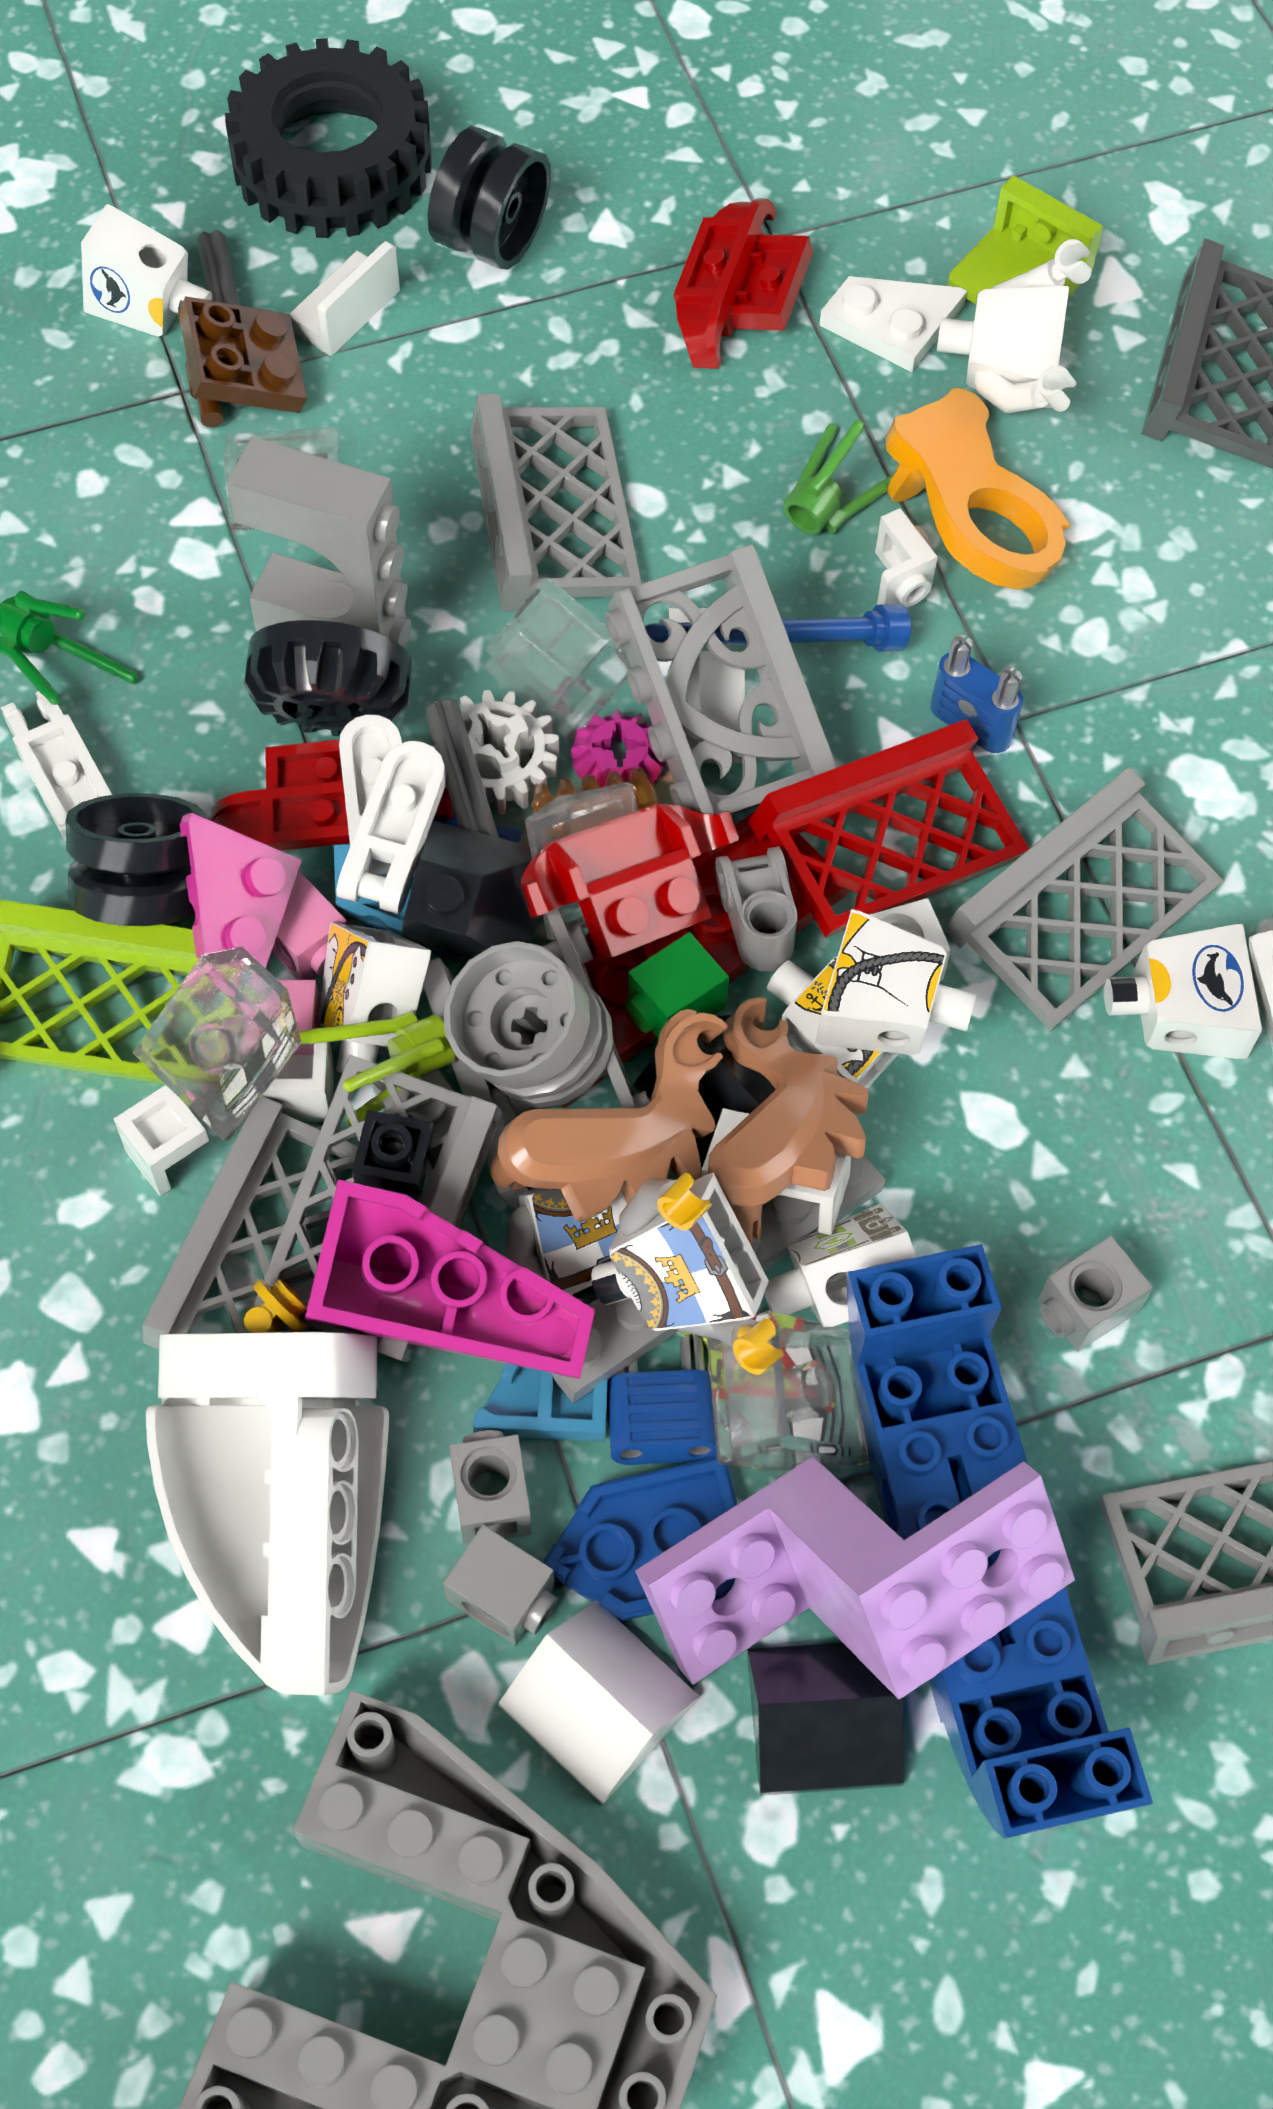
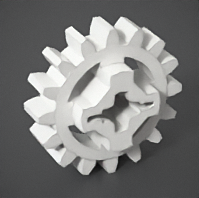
M484 690L482 703L474 704L466 695L461 697V714L488 803H494L498 815L505 814L506 802L514 800L522 809L529 807L528 792L531 790L536 794L544 796L547 793V777H556L558 773L559 737L553 734L552 718L550 715L537 718V703L533 700L525 703L522 707L515 704V692L511 691L505 695L502 702L494 701L490 690ZM431 736V744H432V747L435 748L434 742H433V739H432V736ZM534 752L532 758L530 759L529 753Z

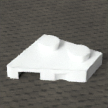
M849 276L821 310L820 326L913 372L937 342L941 318L955 319L965 306L967 290L961 287Z

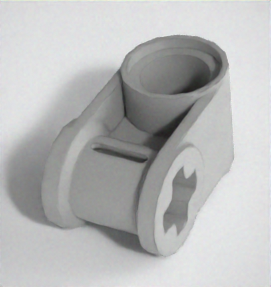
M779 846L768 848L766 855L731 861L728 856L716 857V877L723 908L728 912L738 953L742 961L750 968L758 971L777 970L792 957L797 926V909L789 887L788 872L782 850ZM771 929L776 931V933L765 934L757 930Z

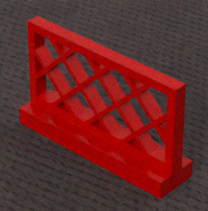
M967 719L766 794L748 822L759 843L770 839L774 847H780L787 871L825 938L845 931L851 910L835 915L823 894L827 881L856 892L857 896L853 910L870 915L916 902L1010 864L1029 850L1028 845L971 751L978 737ZM961 772L973 792L970 803L941 792L944 778ZM932 782V786H931V787L926 786V784H929V783ZM904 793L926 802L922 822L892 811L895 797ZM884 801L882 806L876 804ZM936 807L966 818L961 838L931 826ZM855 812L878 822L872 842L842 830L846 815ZM834 820L832 826L829 825V824H826L827 822H830V821ZM978 823L995 830L1005 848L993 852L971 843L975 824ZM887 826L917 837L912 858L882 846ZM807 832L827 840L822 862L801 854L791 836ZM927 842L956 853L952 869L943 871L922 862ZM837 845L868 857L862 878L831 866ZM966 858L973 860L968 863H965ZM877 861L907 873L903 889L895 892L872 882ZM917 877L923 879V881L916 883ZM867 897L874 899L873 901L866 903Z

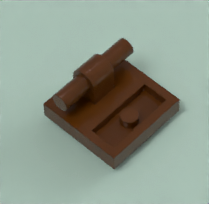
M188 296L184 297L178 313L187 357L185 368L190 394L198 402L200 419L204 426L217 427L223 422L220 401L294 413L301 412L307 400V394L290 314Z

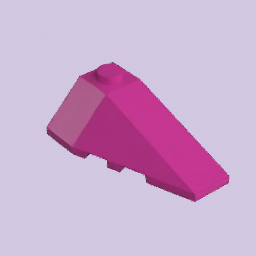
M338 1179L305 1321L567 1377L581 1378L595 1309L526 1267H521L465 1230L462 1231L411 1197Z

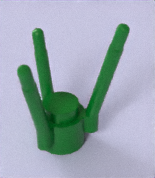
M19 591L16 596L7 598L0 604V653L10 658L52 705L60 703L61 698L23 653H41L53 644L131 684L139 681V676L135 672L56 632L55 625L49 615L83 620L86 615L83 609L37 599L24 591Z

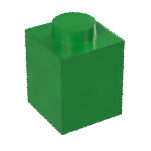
M688 932L628 972V992L625 1006L629 1016L642 1032L648 1033L652 1031L659 1039L660 1031L665 1023L682 1010L690 1009L697 1011L696 1014L708 1013L715 1015L724 1009L727 1003L729 976L696 938Z

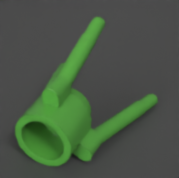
M856 420L821 470L816 474L837 432L835 424L831 423L826 427L795 488L785 498L783 508L785 515L802 532L817 535L825 528L834 534L846 519L888 492L887 488L894 474L880 481L839 509V499L842 496V492L838 484L831 479V476L863 430L864 423L861 420Z

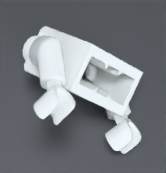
M1068 240L1057 249L1054 260L1052 259L1026 273L993 286L991 289H984L978 292L974 321L941 318L937 352L969 355L966 384L970 388L976 389L977 393L1004 413H1016L1038 408L1051 409V407L1058 412L1065 411L1071 401L1062 389L1067 387L1073 388L1077 382L1066 368L1059 366L1069 286H1063L1066 277L1076 284L1085 283L1089 280L1092 269L1084 261L1078 260L1090 255L1091 251L1079 240Z

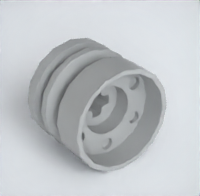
M516 941L491 946L467 962L452 981L444 1005L445 1035L455 1055L515 1102L537 1108L563 1105L585 1093L605 1070L613 1046L612 1019L600 996L579 979L563 961L539 945Z

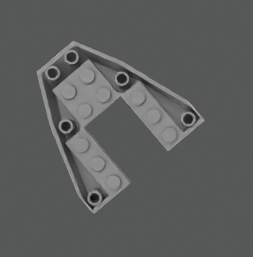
M350 1690L292 1832L304 1848L499 1922L447 2064L444 2066L231 1981L178 2109H680L717 1999V1994L599 1864L419 1715Z

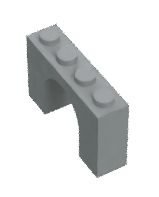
M252 436L227 481L234 522L306 545L326 557L341 571L329 570L273 552L249 596L256 632L266 626L287 621H331L375 631L389 637L405 648L410 637L412 624L411 620L406 618L405 615L408 586L402 582L401 577L404 548L398 545L397 540L400 510L393 503L391 478Z

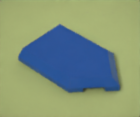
M725 1455L591 1485L576 1508L575 1515L557 1543L553 1544L542 1563L554 1570L555 1580L591 1602L597 1600L600 1607L622 1621L654 1614L635 1570L738 1505ZM735 1578L728 1579L718 1586L715 1590L714 1600L728 1594L734 1585Z

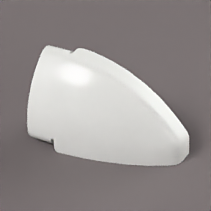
M328 1332L160 1335L158 1398H162V1405H150L146 1410L147 1446L155 1491L167 1535L189 1583L212 1622L235 1652L266 1685L283 1694L325 1696L340 1693L351 1680L373 1580L381 1523L389 1412L384 1406H359V1399H376L377 1336Z

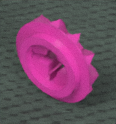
M617 708L611 716L601 718L593 714L590 723L583 729L577 728L571 749L572 764L578 777L588 787L606 795L628 796L646 790L659 779L665 768L666 760L660 762L655 756L648 736V728L651 725L646 723L642 713L636 717L625 716ZM615 738H621L627 749L626 758L623 759V767H617V759H614V754L611 751Z

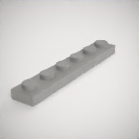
M865 1155L862 1158L851 1157L850 1176L836 1222L876 1196L883 1189L886 1179ZM777 1195L763 1204L761 1236L758 1240L753 1237V1243L750 1245L764 1272L790 1255L787 1247L791 1243L818 1231L819 1203ZM632 1298L610 1305H604L599 1299H596L588 1305L595 1309L581 1378L577 1379L551 1374L570 1401L575 1403L591 1392L607 1377L608 1379L678 1332V1330L655 1331L647 1327Z

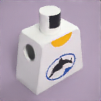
M106 204L81 242L84 312L158 337L165 335L179 314L178 311L185 296L212 301V292L187 281L188 253L183 246L119 209Z
M1233 924L1152 940L1143 947L1135 967L1134 977L1107 978L1105 981L1104 1001L1107 1014L1109 1016L1140 1014L1145 1044L1154 1050L1247 1059L1262 1032L1243 924Z

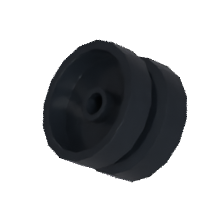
M469 126L461 131L448 147L437 170L430 193L427 213L428 230L434 242L459 252H467L471 249L477 260L499 269L509 270L517 264L529 249L540 227L547 206L551 185V164L547 155L517 143L507 147L502 136L479 127Z
M124 793L100 796L81 802L70 809L65 820L66 850L75 860L70 864L68 870V899L70 906L77 914L88 919L118 926H153L174 923L195 915L194 907L189 902L186 876L191 874L187 836L181 837L180 823L182 817L189 813H194L205 819L206 813L198 805L184 799L151 793Z

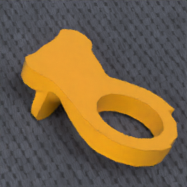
M953 388L940 400L922 406L909 414L895 417L885 438L886 450L899 463L887 488L892 501L895 503L906 501L926 488L931 512L946 549L974 575L996 586L1017 590L1033 587L1046 579L1062 558L1066 545L1063 531L1071 525L1059 507L1044 492L995 462L992 445L986 429V422L990 415L984 402L975 393L961 388ZM982 508L994 511L1012 521L1026 535L1032 545L1034 554L1024 555L1010 552L991 542L975 526L970 518L968 509Z

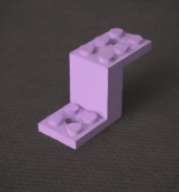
M813 1456L635 1570L679 1670L692 1685L810 1608L899 1700L1075 1580L1042 1477L1024 1461L912 1536L903 1540ZM1001 1549L996 1562L987 1569V1558L995 1551ZM735 1578L734 1585L728 1594L714 1601L715 1590L718 1586L728 1579Z

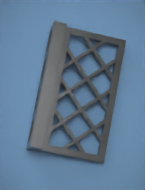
M1204 238L1183 276L1141 434L1162 441L1167 432L1171 430L1273 468V401L1264 404L1251 386V384L1266 379L1273 389V361L1261 345L1273 340V307L1271 306L1273 304V279L1221 260L1225 245ZM1222 282L1240 288L1247 299L1233 304L1222 289ZM1255 310L1267 329L1253 333L1241 315ZM1226 321L1237 339L1223 344L1211 325ZM1246 350L1258 369L1243 374L1231 355ZM1216 361L1227 377V380L1212 385L1200 366ZM1235 390L1248 410L1233 415L1220 395ZM1205 401L1217 421L1208 423L1189 416L1190 406ZM1256 420L1268 438L1267 444L1248 438L1241 425Z

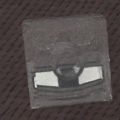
M240 946L200 956L135 1048L133 1054L225 1141L231 1139L302 1041L288 989L245 948Z
M771 1311L756 1314L751 1319L757 1323L762 1319H770L774 1323L776 1334L768 1342L773 1347L781 1349L784 1354L782 1358L760 1375H754L746 1371L737 1361L732 1347L719 1340L707 1338L708 1371L711 1378L718 1464L765 1472L792 1470L812 1456L825 1468L858 1466L869 1463L848 1329L835 1326L823 1327L818 1322Z

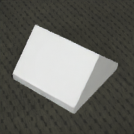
M595 1600L546 1634L499 1701V1706L585 1790L603 1805L695 1705L700 1696L618 1619L600 1607L599 1602Z

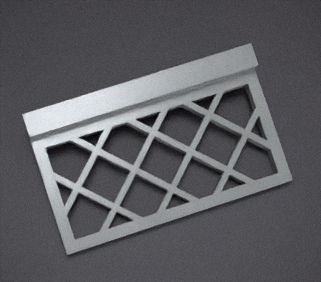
M477 394L470 436L501 611H524L527 598L613 597L619 590L642 584L606 408L502 407L499 394ZM511 427H530L543 437L531 448L512 434ZM570 427H593L595 439L585 447L565 432ZM553 443L575 458L564 469L542 455ZM584 465L604 478V483L596 491L574 477ZM529 466H532L552 480L540 492L520 477ZM561 488H564L584 502L573 514L550 499ZM538 510L561 525L549 537L529 524L528 520ZM592 510L597 511L613 522L614 527L605 536L582 521ZM570 532L593 547L581 560L559 545ZM548 555L568 569L569 572L563 578H539L537 565ZM604 555L622 567L624 577H605L591 566Z
M1130 767L1125 769L960 906L943 930L959 948L968 943L1050 1032L1103 987L1107 978H1113L1140 955L1145 944L1152 940H1157L1223 882V879L1139 793L1146 783ZM1133 816L1150 832L1151 850L1122 847V825ZM1110 836V845H1101ZM1084 857L1110 859V885L1080 882V860ZM1122 861L1152 864V890L1123 887ZM1164 865L1183 867L1199 883V886L1190 894L1164 891ZM1068 871V881L1058 880ZM1042 892L1068 894V921L1038 918V896ZM1080 896L1110 899L1111 925L1080 922ZM1123 900L1152 903V926L1149 929L1123 927ZM1165 905L1175 906L1165 914ZM1026 907V916H1016L1018 912ZM1001 927L1026 930V957L1005 955L989 937ZM1038 931L1068 934L1069 962L1038 959ZM1080 936L1111 939V962L1107 965L1080 963ZM1123 940L1134 941L1123 950ZM1020 970L1026 971V977ZM1038 972L1069 975V998L1057 1008L1038 990ZM1080 976L1092 977L1081 987Z
M351 1054L349 1055L263 1280L270 1286L278 1279L282 1280L285 1271L307 1261L314 1275L316 1274L318 1266L317 1257L320 1256L323 1243L314 1248L312 1247L303 1227V1222L308 1209L331 1198L334 1199L337 1185L327 1165L332 1147L355 1136L360 1140L364 1121H359L350 1101L354 1091H345L342 1084L346 1079L377 1065L376 1063ZM401 1072L393 1073L378 1080L386 1084L395 1104L394 1107L381 1113L410 1118L407 1113L408 1111L432 1100L456 1108L447 1134L432 1140L430 1152L441 1148L434 1169L428 1160L426 1175L429 1183L424 1196L421 1197L420 1204L460 1229L502 1118V1111L494 1103L474 1096L470 1098ZM396 1087L418 1096L402 1102ZM347 1113L352 1126L338 1132L344 1115ZM322 1175L328 1189L314 1195ZM353 1177L346 1180L347 1182H354ZM298 1238L304 1252L290 1258ZM257 1295L253 1306L260 1307L265 1302ZM307 1310L300 1315L304 1321ZM305 1321L307 1326L323 1332L367 1335ZM377 1337V1352L410 1363L416 1345Z
M262 1095L257 1096L143 1322L144 1344L159 1350L160 1335L189 1334L197 1316L224 1306L234 1332L245 1333L234 1303L258 1295L252 1287L255 1283L229 1291L221 1268L227 1257L254 1249L262 1273L265 1276L269 1260L263 1245L279 1240L284 1225L258 1234L250 1210L254 1201L281 1192L287 1209L290 1211L294 1201L291 1189L300 1185L305 1171L286 1177L279 1161L278 1153L287 1136L314 1149L321 1130L283 1114L282 1104ZM347 1141L339 1143L331 1149L329 1155L339 1160L333 1162L327 1160V1165L336 1185L337 1179L334 1174L353 1168L358 1146ZM272 1168L276 1181L263 1185ZM331 1209L306 1217L303 1222V1227L313 1248L314 1246L307 1230L328 1223ZM244 1224L249 1237L235 1242ZM310 1264L284 1272L282 1280L286 1284H290L313 1276L314 1273ZM214 1282H216L220 1295L206 1300ZM284 1322L280 1333L295 1332ZM309 1327V1329H308L307 1332H323V1331H320V1330H318V1329Z
M1273 1461L1101 1495L1099 1506L1142 1629L1138 1640L1147 1666L1273 1640V1582L1262 1584L1265 1576L1273 1579V1546L1265 1557L1229 1537L1242 1513L1273 1530V1511L1251 1500L1259 1485L1273 1483ZM1246 1488V1490L1244 1491L1243 1495L1240 1494V1493H1238V1492H1236V1491H1234V1490ZM1210 1495L1234 1508L1222 1532L1185 1513L1193 1498ZM1181 1501L1177 1508L1169 1504ZM1145 1508L1168 1521L1155 1546L1128 1531L1123 1512ZM1176 1527L1213 1546L1200 1570L1163 1551ZM1221 1551L1258 1571L1250 1586L1232 1589L1208 1576ZM1136 1554L1147 1559L1142 1568ZM1155 1564L1191 1584L1183 1600L1159 1605L1153 1604L1145 1580ZM1199 1589L1209 1594L1195 1597Z

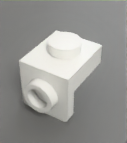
M901 508L881 516L875 553L887 570L882 573L877 605L902 604L905 607L915 605L931 592L938 556L931 549V544L925 531L920 526H914Z

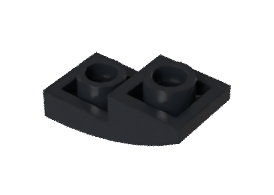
M367 1110L351 1172L353 1183L404 1194L420 1203L432 1143L433 1122Z

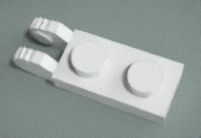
M38 691L35 693L37 698L36 704L42 717L48 723L28 730L21 710L16 708L13 702L1 707V711L14 736L12 739L16 750L64 841H66L65 820L68 811L81 802L112 794L69 715H63L58 704L52 705Z

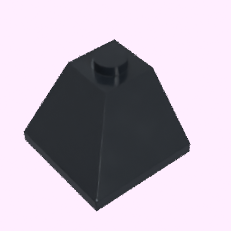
M433 820L419 860L403 918L401 936L422 946L471 959L491 946L516 941L530 944L537 917L531 918L527 907L528 903L521 886V878L530 861L541 849Z

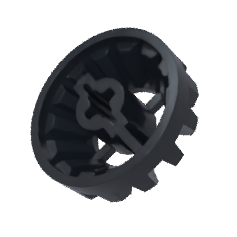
M287 621L266 626L251 636L248 645L244 686L259 711L263 715H273L278 724L283 726L295 722L301 724L303 732L310 733L313 728L330 730L332 736H340L341 730L357 717L380 715L392 722L408 705L412 660L407 650L399 643L366 628L331 621Z

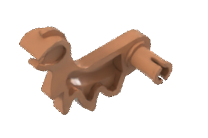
M762 997L748 999L738 1007L735 1015L725 1021L728 1027L724 1030L723 1040L727 1049L731 1051L733 1058L739 1064L764 1075L776 1090L715 1145L709 1154L708 1174L714 1173L750 1244L753 1243V1237L758 1240L761 1236L763 1204L776 1197L790 1184L822 1191L830 1189L835 1172V1152L853 1158H862L864 1156L866 1136L858 1118L853 1113H866L869 1094L868 1088L837 1075L838 1059L835 1056L797 1052L793 1049L788 1041L789 1030L786 1020H780L777 1028L765 1031L767 999Z
M690 1009L678 1012L665 1023L660 1031L658 1045L655 1049L657 1079L650 1102L645 1107L534 1109L520 1114L504 1128L499 1137L498 1152L492 1159L490 1166L494 1182L505 1190L513 1183L512 1191H518L525 1186L542 1189H561L575 1221L583 1222L606 1210L618 1197L620 1191L628 1204L645 1180L649 1178L667 1179L669 1167L673 1170L677 1179L685 1172L690 1173L694 1180L701 1178V1162L695 1138L702 1139L714 1131L716 1126L711 1113L698 1092L699 1080L704 1074L713 1069L723 1056L721 1053L709 1055L702 1052L698 1046L697 1038L705 1043L711 1042L727 1029L726 1023L713 1014H696L697 1011Z

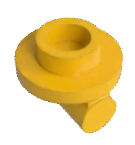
M259 1279L252 1286L265 1303L260 1307L251 1308L246 1313L244 1325L250 1333H280L284 1322L295 1332H304L308 1328L300 1316L307 1310L308 1306L283 1280L278 1279L270 1286L264 1280Z

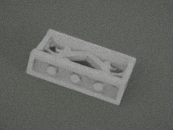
M753 544L731 551L723 557L631 588L628 587L615 593L608 603L610 611L605 613L607 629L616 647L623 646L631 665V668L627 670V681L630 691L637 704L645 703L653 724V726L648 728L651 747L660 762L667 761L674 783L669 786L673 805H680L701 813L730 811L732 816L759 806L766 794L837 768ZM723 579L727 592L713 602L703 613L683 593ZM657 603H666L681 610L692 626L686 633L685 629L677 621L660 619L659 622L667 628L669 637L663 643L655 642L646 632L643 623L644 615L650 606ZM719 627L723 638L727 642L730 640L729 635L732 630L742 631L747 643L745 650L737 653L731 651L718 639L714 631ZM704 645L715 658L730 667L741 670L757 669L761 684L757 685L747 695L741 705L738 715V731L712 721L685 701L691 671ZM658 661H671L665 680ZM766 705L772 709L776 722L773 726H765L759 720L757 722L759 736H755L752 734L753 711L756 706ZM685 733L700 741L692 750L689 747ZM732 755L741 757L743 767L742 779L733 793L717 795L710 792L704 786L700 776V767L704 761L711 760L717 763L720 768L719 779H721L731 768ZM756 760H791L796 774L754 789L757 776Z

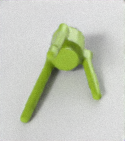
M412 1011L392 1019L293 1032L286 1046H289L294 1035L295 1038L290 1046L395 1033L396 1037L388 1040V1050L391 1058L346 1079L342 1086L347 1092H352L365 1085L372 1084L396 1072L420 1079L430 1072L454 1063L456 1058L445 1035L442 1019L437 1015H432L418 1021ZM288 1033L286 1039L284 1040V1044L286 1043L291 1033ZM385 1089L355 1110L360 1122L365 1120L367 1110L379 1112L383 1109L382 1100L390 1096L388 1089ZM347 1117V1119H346L347 1124H348L349 1126H352V1124H351V1122H350V1120H349V1117Z

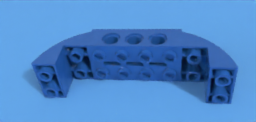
M982 1244L847 1272L849 1334L860 1411L868 1447L867 1456L885 1522L903 1540L912 1536L1023 1461L1028 1464L990 1340V1335L1002 1307ZM1001 1549L995 1551L987 1558V1569L996 1562ZM1065 1587L929 1680L940 1723L943 1722L968 1787L992 1828L1004 1839L1153 1804L1130 1727L1111 1732L1108 1730Z

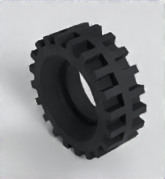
M328 38L316 39L315 49L301 51L297 42L285 45L287 56L278 60L267 53L259 58L261 71L258 74L245 70L239 76L241 92L230 90L227 98L229 113H225L236 186L241 185L244 201L248 206L259 202L261 218L271 223L278 216L283 217L286 231L298 234L303 225L315 227L316 238H328L330 228L345 227L347 236L351 237L360 235L359 224L372 221L377 229L388 225L387 212L392 209L404 215L411 209L410 192L422 196L426 189L425 173H431L432 169L428 101L424 100L423 85L419 78L410 81L409 66L402 60L390 66L387 62V51L377 46L370 54L360 52L359 41L347 39L344 48H329ZM341 112L366 117L377 125V129L362 143L341 151L316 152L301 149L281 137L282 130L289 124L316 114Z

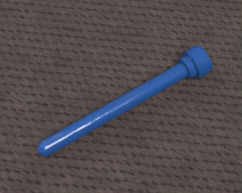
M902 604L876 605L872 611L865 612L863 617L782 619L790 643L864 641L867 646H873L878 652L903 651L907 647L911 636L910 615L907 608ZM690 622L679 623L686 633L692 626ZM651 623L645 626L648 636L655 642L663 643L668 639V630L662 623ZM719 627L714 631L724 645H747L743 632L740 630H732L728 642L723 638Z

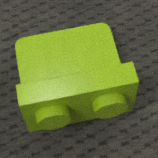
M1013 175L1001 187L993 228L949 273L948 286L961 287L967 290L966 299L977 305L978 292L984 289H991L993 286L1026 273L1052 259L1054 260L1057 249L1064 242L1071 239L1081 241L1091 251L1090 255L1078 261H1084L1093 271L1103 225ZM1066 277L1063 286H1069V298L1081 284L1073 283Z

